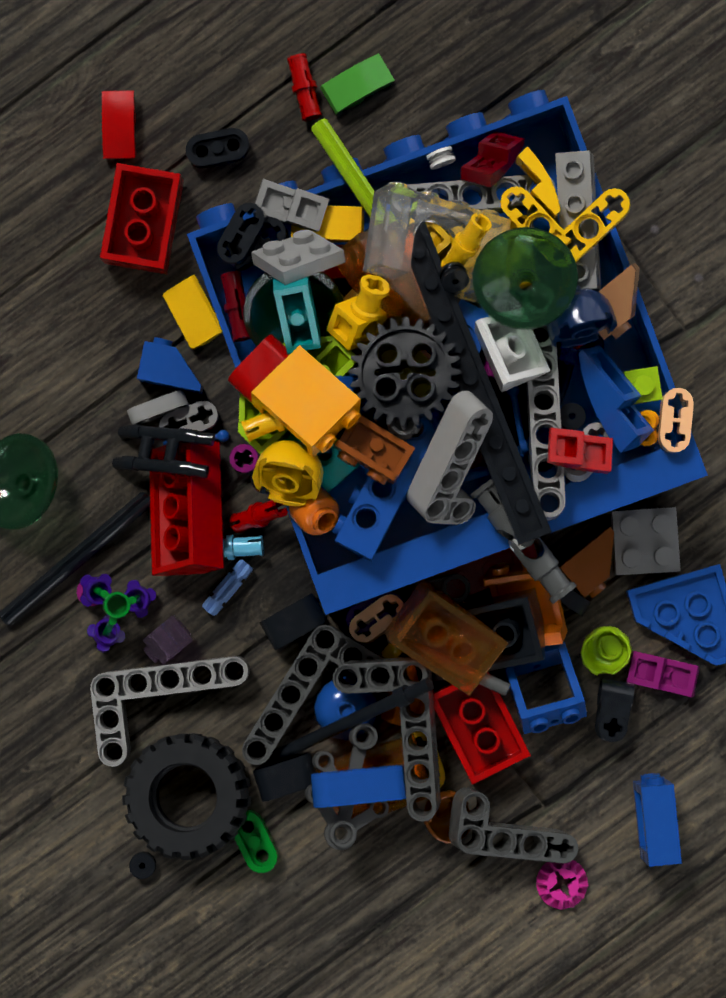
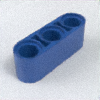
M404 765L311 774L313 808L406 799Z

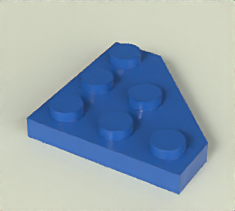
M720 564L626 590L635 622L714 666L726 663V583Z

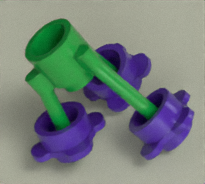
M86 574L81 578L80 584L83 586V595L80 597L81 603L87 607L93 603L102 604L106 614L96 625L91 624L87 628V635L95 640L98 651L108 652L110 646L124 641L125 633L120 630L117 618L124 617L129 610L135 612L139 618L145 617L148 614L149 604L156 599L154 589H146L140 585L139 581L131 580L127 584L125 593H112L110 586L112 579L107 574H102L100 577H92Z

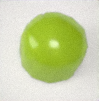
M602 626L594 629L585 637L580 654L583 665L592 674L614 675L629 663L632 648L629 637L621 630L612 626Z

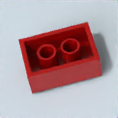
M121 163L116 164L100 259L104 264L161 274L168 273L184 183L181 174Z
M464 677L433 691L434 709L472 785L531 756L499 693Z

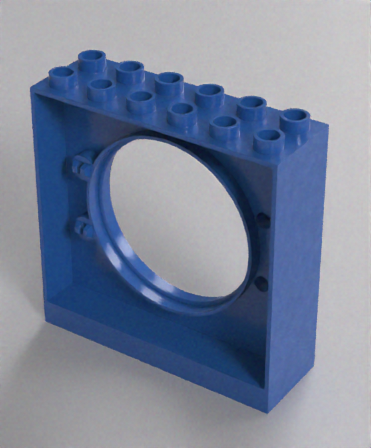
M537 90L512 100L508 104L511 114L497 122L487 125L482 112L473 113L449 123L445 127L448 137L439 143L424 147L420 135L400 139L383 149L386 160L383 163L362 170L358 158L353 159L390 213V195L398 186L461 180V167L478 155L479 142L494 131L525 139L521 152L528 146L536 155L549 177L554 181L557 197L555 153L587 151L568 97L565 96L549 102L546 91ZM451 146L453 151L450 153H454L452 156H455L456 161L442 168L431 170L430 165L432 163H429L431 160H427L426 156L433 151ZM514 161L503 177L527 174ZM334 164L321 171L324 180L322 185L306 190L329 199L327 206L362 207ZM595 173L597 199L601 194H603V191L601 189L600 183ZM296 181L279 183L295 190L298 188ZM503 187L496 191L499 200H501L505 190L509 188ZM474 190L466 191L462 195L465 203L469 205H476L481 201L480 195ZM441 193L432 194L428 199L429 203L435 208H441L447 204V198ZM513 194L512 196H510V198H509L510 201H512V200L514 199V197H515L514 194ZM400 196L395 201V206L401 211L410 210L414 205L413 200L408 196ZM228 203L210 208L198 214L196 219L200 229L188 233L187 236L236 368L268 335L272 334L278 339L283 336L273 292V277L254 265L241 271L246 300H250L251 305L248 312L254 337L247 341L233 342L229 314L224 311L226 298L220 276L221 274L235 271L233 265L227 264L222 260L217 251L218 242L236 211L233 203ZM597 207V216H599L603 221L604 225L607 226L609 223H611V221L606 218V216L610 213L609 208H607L603 213H601L599 207ZM364 210L363 242H340L333 244H345L348 257L363 243L380 234V232ZM245 213L242 218L246 221L244 228L259 221L254 213L251 215ZM505 213L485 214L491 221V224H500L510 219ZM392 216L396 224L402 222ZM471 216L438 219L455 220L468 223ZM537 218L533 221L536 231L539 233L549 232L550 225L546 219ZM283 223L284 226H285V228L288 230V234H289V238H290V237H291V225L286 224V223ZM616 226L599 241L601 289L630 266ZM273 228L267 230L269 235L267 238L271 241H277V233L279 232H276ZM542 252L536 254V260L539 265L543 267L553 265ZM557 268L554 273L545 276L556 298L561 296V291L563 290L562 269ZM310 282L315 309H317L328 282ZM638 288L635 316L628 321L632 327L617 339L610 335L604 340L597 333L599 339L590 342L591 347L600 345L622 372L658 366L663 397L666 392L675 388ZM585 344L576 351L573 347L566 348L565 368L559 387L560 409L567 403H577L585 410V422L580 428L576 429L577 431H583L591 423L600 422L589 399L581 372L578 354L582 349H586ZM676 394L674 399L668 401V405L674 407V418H678L679 409L683 408L679 396ZM661 400L634 404L639 412L652 410L659 416ZM569 414V418L573 420L574 415ZM673 423L672 432L665 435V439L671 441L672 447H675L677 442L683 440V436L677 434V423ZM541 428L536 431V438L540 443L548 444V428ZM692 431L689 445L678 453L664 451L660 447L658 440L651 446L639 445L637 448L622 453L619 452L613 443L610 473L593 472L586 480L581 482L570 481L564 476L565 508L556 519L547 521L551 531L563 529L708 476ZM528 437V438L526 439L528 453H525V454H521V453H520V456H521V458H522V460H523V463H524V465H525V468H526L527 473H528V475H529V478H530V480H531V470H530V466H529V464H528V454H529V437ZM332 448L327 453L332 454ZM486 465L468 471L461 488L469 496L491 479ZM553 465L548 471L539 472V474L544 478H552L556 475V468ZM361 466L341 484L328 492L339 505L340 514L338 519L341 514L346 517L348 516L353 506L348 503L352 492L357 484L363 487L368 478L366 473H364L365 468ZM376 482L372 487L373 494L379 498L389 496L392 491V487L388 482L385 485ZM546 495L540 498L541 507L545 512L551 513L558 509V502L555 497ZM405 497L372 562L336 544L335 539L337 535L332 533L333 529L316 536L304 532L293 521L289 513V506H286L325 615L510 548L509 540L493 527L487 519L489 514L476 498L473 499L476 503V509L472 517L463 524L455 525L427 522ZM365 510L357 515L356 522L362 528H370L375 524L376 517L371 511Z

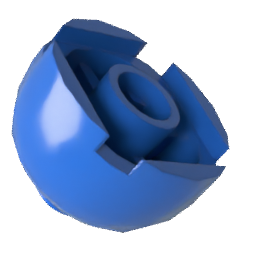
M343 676L348 684L354 685L357 683L356 677ZM332 679L323 685L316 696L314 705L316 721L322 728L377 702L374 692L342 693L334 686ZM376 717L363 723H368L373 726V724L376 722ZM348 729L332 738L344 741L349 740V733L351 729ZM360 730L357 733V739L366 733Z

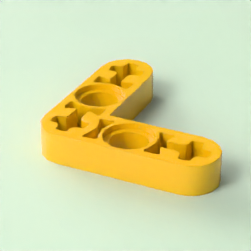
M515 186L505 190L500 201L504 213L553 265L561 269L570 268L575 265L627 216L631 207L630 199L624 191L616 188L608 189L563 230L532 195L522 187ZM513 194L516 197H520L522 194L525 196L522 203L529 211L532 210L533 206L538 209V211L527 217L524 224H521L519 219L525 216L517 208L512 211L508 208L512 204L509 198ZM609 197L614 199L622 197L624 199L621 202L623 210L620 213H617L615 210L611 211L606 216L611 221L607 226L604 225L599 216L592 213L597 207L603 213L609 206L606 201ZM537 218H544L549 222L550 229L544 237L538 238L531 233V224ZM586 219L595 220L599 225L598 234L590 239L582 237L579 233L580 224ZM573 231L577 240L586 246L579 250L578 246L575 245L569 251V254L572 256L569 261L563 258L557 261L555 257L558 252L555 248L559 244L563 247L568 246L573 240L567 237V235Z

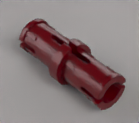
M231 271L220 276L226 298L224 311L229 314L233 342L247 341L254 337L248 312L251 305L250 300H246L241 271Z

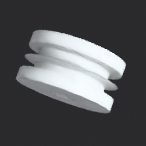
M451 146L438 149L426 156L427 160H431L429 161V163H432L430 165L431 170L442 168L456 161L455 156H452L454 153H450L453 151Z

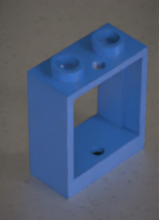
M565 641L563 644L545 646V660L503 668L507 682L511 684L510 692L524 734L530 732L541 733L551 726L562 723L573 724L581 718L587 717L585 700ZM562 663L573 697L527 710L516 676Z
M659 773L640 775L641 780L633 781L640 858L649 867L682 864L674 784L665 779L664 776H660Z

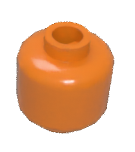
M320 488L316 500L313 501V498L309 499L306 505L300 507L289 506V513L293 521L304 532L312 536L322 535L331 531L335 527L340 514L338 503L323 488Z

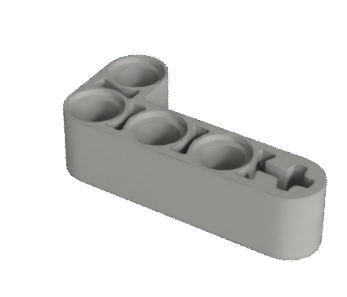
M470 391L457 393L449 402L407 491V501L429 523L463 524L472 517L476 509V503L461 486L492 424L493 413Z

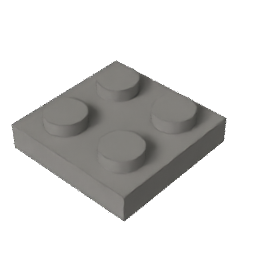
M311 230L297 231L293 234V237L282 241L267 242L263 245V248L251 252L253 264L284 285L346 262L343 249Z
M676 507L611 511V524L614 531L615 575L681 571Z

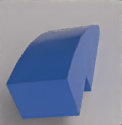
M600 345L582 349L578 354L581 372L589 399L599 421L609 438H613V443L620 453L637 448L654 431L633 405L641 397V394Z

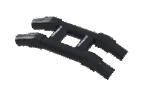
M136 424L121 426L118 429L120 438L141 439L138 457H116L112 461L114 469L171 473L201 478L208 477V465L179 461L177 456L180 442L213 446L215 442L214 433L184 428L150 427ZM154 440L167 441L164 460L151 459Z

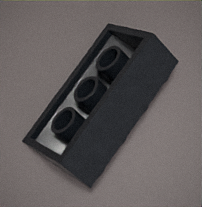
M535 588L443 607V609L418 616L413 614L404 622L408 638L483 672L545 660L544 622ZM428 661L432 670V682L462 677ZM415 666L418 679L421 681L422 671L419 667Z

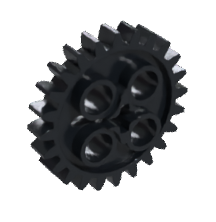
M408 317L404 318L402 326H397L396 321L392 318L390 319V329L387 330L380 323L377 324L379 332L377 336L369 332L365 333L369 340L368 345L357 343V347L362 355L351 356L352 362L358 365V368L350 369L349 374L351 377L358 378V380L353 381L350 387L353 391H361L357 394L361 399V403L367 401L363 411L367 415L376 410L374 420L377 423L382 421L384 417H387V426L389 428L394 426L396 420L400 421L403 430L407 429L408 422L412 420L418 429L421 428V418L423 417L431 424L434 423L432 413L437 411L444 415L445 411L442 403H449L453 398L449 392L460 391L459 384L453 381V379L462 377L461 370L452 368L461 363L459 356H450L456 350L454 343L444 345L448 339L447 334L443 332L435 336L437 331L435 324L430 325L424 330V322L421 318H419L415 326H411ZM395 350L398 354L393 362L383 363L380 361L383 352ZM421 350L432 352L431 359L426 363L414 361L416 354ZM409 367L411 373L407 375V379L402 380L400 374L404 372V368ZM384 371L391 374H381L380 376H376L375 372ZM431 371H435V372H436V375H435V376H428V375H425V374H420V373H428V372H431ZM388 383L396 385V391L390 397L379 395L380 388ZM424 383L431 386V391L427 396L420 398L413 395L414 389L419 384Z

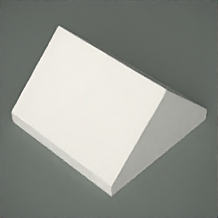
M524 309L485 317L475 321V334L501 393L550 372V368Z

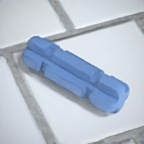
M239 560L232 568L234 571L232 573L229 572L213 591L214 595L212 597L209 596L203 603L202 607L209 614L217 615L223 608L222 604L224 602L227 603L243 584L241 581L247 579L252 573L253 568L244 560Z

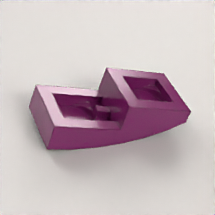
M633 651L627 682L694 697L700 666Z

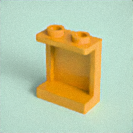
M300 345L251 392L252 405L262 414L265 411L270 413L307 447V453L312 458L320 451L322 453L327 452L337 439L335 436L344 427L346 429L351 428L361 416V413H359L361 399Z

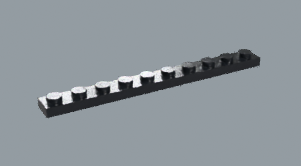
M422 214L390 226L391 234L428 325H436L437 331L435 336L445 332L448 339L444 345L454 343L456 350L450 356L460 357L461 363L452 367L462 372L461 378L453 379L460 386V391H456V393L461 391L472 392L493 413L492 424L479 450L518 545L551 533L550 526L455 294L444 290L439 279V272L442 268L441 260Z

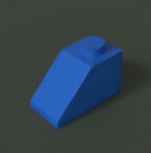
M154 337L153 342H144L137 379L140 382L203 394L204 388L176 347H172L173 341Z

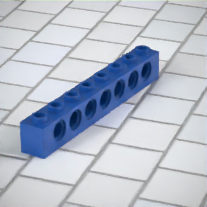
M461 299L459 307L480 355L482 347L474 331L475 321L494 315ZM454 391L449 392L452 397L457 394ZM442 403L444 411L446 410L449 403ZM434 411L432 413L434 423L432 424L425 417L421 418L422 434L418 437L403 440L415 447V451L394 485L388 482L392 487L389 496L385 498L376 497L372 492V487L376 481L369 476L363 487L358 484L356 485L348 503L353 505L348 516L346 517L341 514L332 533L337 535L335 539L336 544L372 562L407 495L412 480L443 417L442 414ZM365 468L364 473L367 474L369 469ZM365 510L371 511L376 517L375 524L370 528L360 527L356 522V517L360 512Z

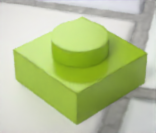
M658 366L622 372L641 394V397L634 404L662 400Z

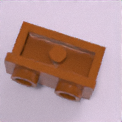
M362 415L351 428L345 429L341 438L334 445V448L339 451L337 457L352 467L359 463L369 469L366 474L367 476L382 485H385L387 481L394 485L415 451V447Z

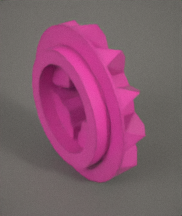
M574 860L568 863L546 862L538 872L536 887L539 896L548 906L562 910L573 908L584 899L588 888L586 872ZM556 871L564 879H572L567 885L569 889V895L567 896L560 888L549 890L557 884Z

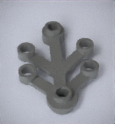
M361 723L350 730L349 740L353 748L348 770L362 768L366 750L372 748L377 742V731L368 723ZM360 730L366 733V739L363 742L357 740V733ZM319 751L313 756L312 763L317 770L322 772L338 771L334 765V758L331 753ZM325 755L328 758V764L322 768L318 760L320 756ZM310 784L305 790V797L309 802L313 803V798L311 797L312 785ZM387 801L381 802L383 809L379 814H376L373 810L375 803H368L367 809L352 817L354 805L339 806L338 815L332 807L318 808L327 823L324 830L327 844L336 850L350 848L356 841L357 830L375 818H382L387 815L389 811ZM339 827H342L345 831L342 839L335 837V831Z

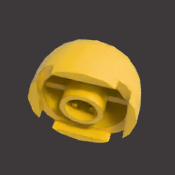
M281 440L274 442L261 453L256 462L252 479L259 491L261 486L270 490L268 491V498L286 506L300 507L306 505L309 499L313 498V501L317 499L324 471L320 457L316 455L312 458L307 453V447L302 442Z

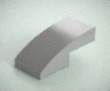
M263 179L254 204H257L265 212L267 218H277L282 223L319 232L329 199L299 188L295 190Z

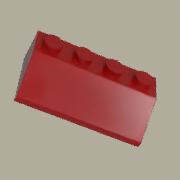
M215 441L213 446L180 442L177 460L208 465L209 474L207 478L149 471L152 576L204 574L224 568L220 442ZM166 445L152 449L151 459L164 460Z

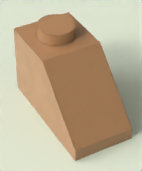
M636 263L631 264L598 291L609 300L617 320V327L609 334L606 328L598 332L604 340L610 335L617 339L632 327L628 321L635 316L640 267Z

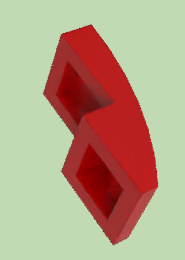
M134 90L102 91L103 159L136 157Z
M550 428L547 463L576 470L608 474L612 468L613 438L584 435V431Z

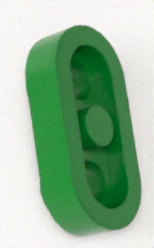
M247 810L246 815L248 816L246 821H251L254 824V830L247 832L242 825L234 839L248 867L254 872L266 873L277 864L279 852L261 815L253 810ZM259 850L267 851L268 859L265 861L260 860L257 852Z

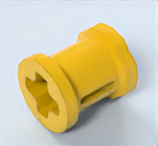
M367 274L360 279V292L358 297L352 301L350 309L356 317L362 320L375 321L381 315L380 305L383 298L388 296L390 288L389 283L382 277Z

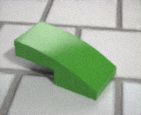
M378 53L322 84L320 89L334 113L339 114L361 103L365 97L391 86L395 80Z

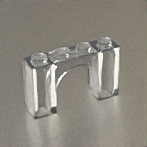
M389 182L374 192L363 271L393 280L410 272L414 237L421 222L435 223L443 227L454 238L457 233L463 231L474 213H477V215L481 213L489 218L492 226L479 243L480 249L474 257H470L464 265L469 276V283L462 291L456 292L455 297L486 305L500 299L502 295L511 219L499 216V213L495 210L474 209L469 207V204L465 201H448L439 198V195L435 192H418L408 189V185L405 183Z

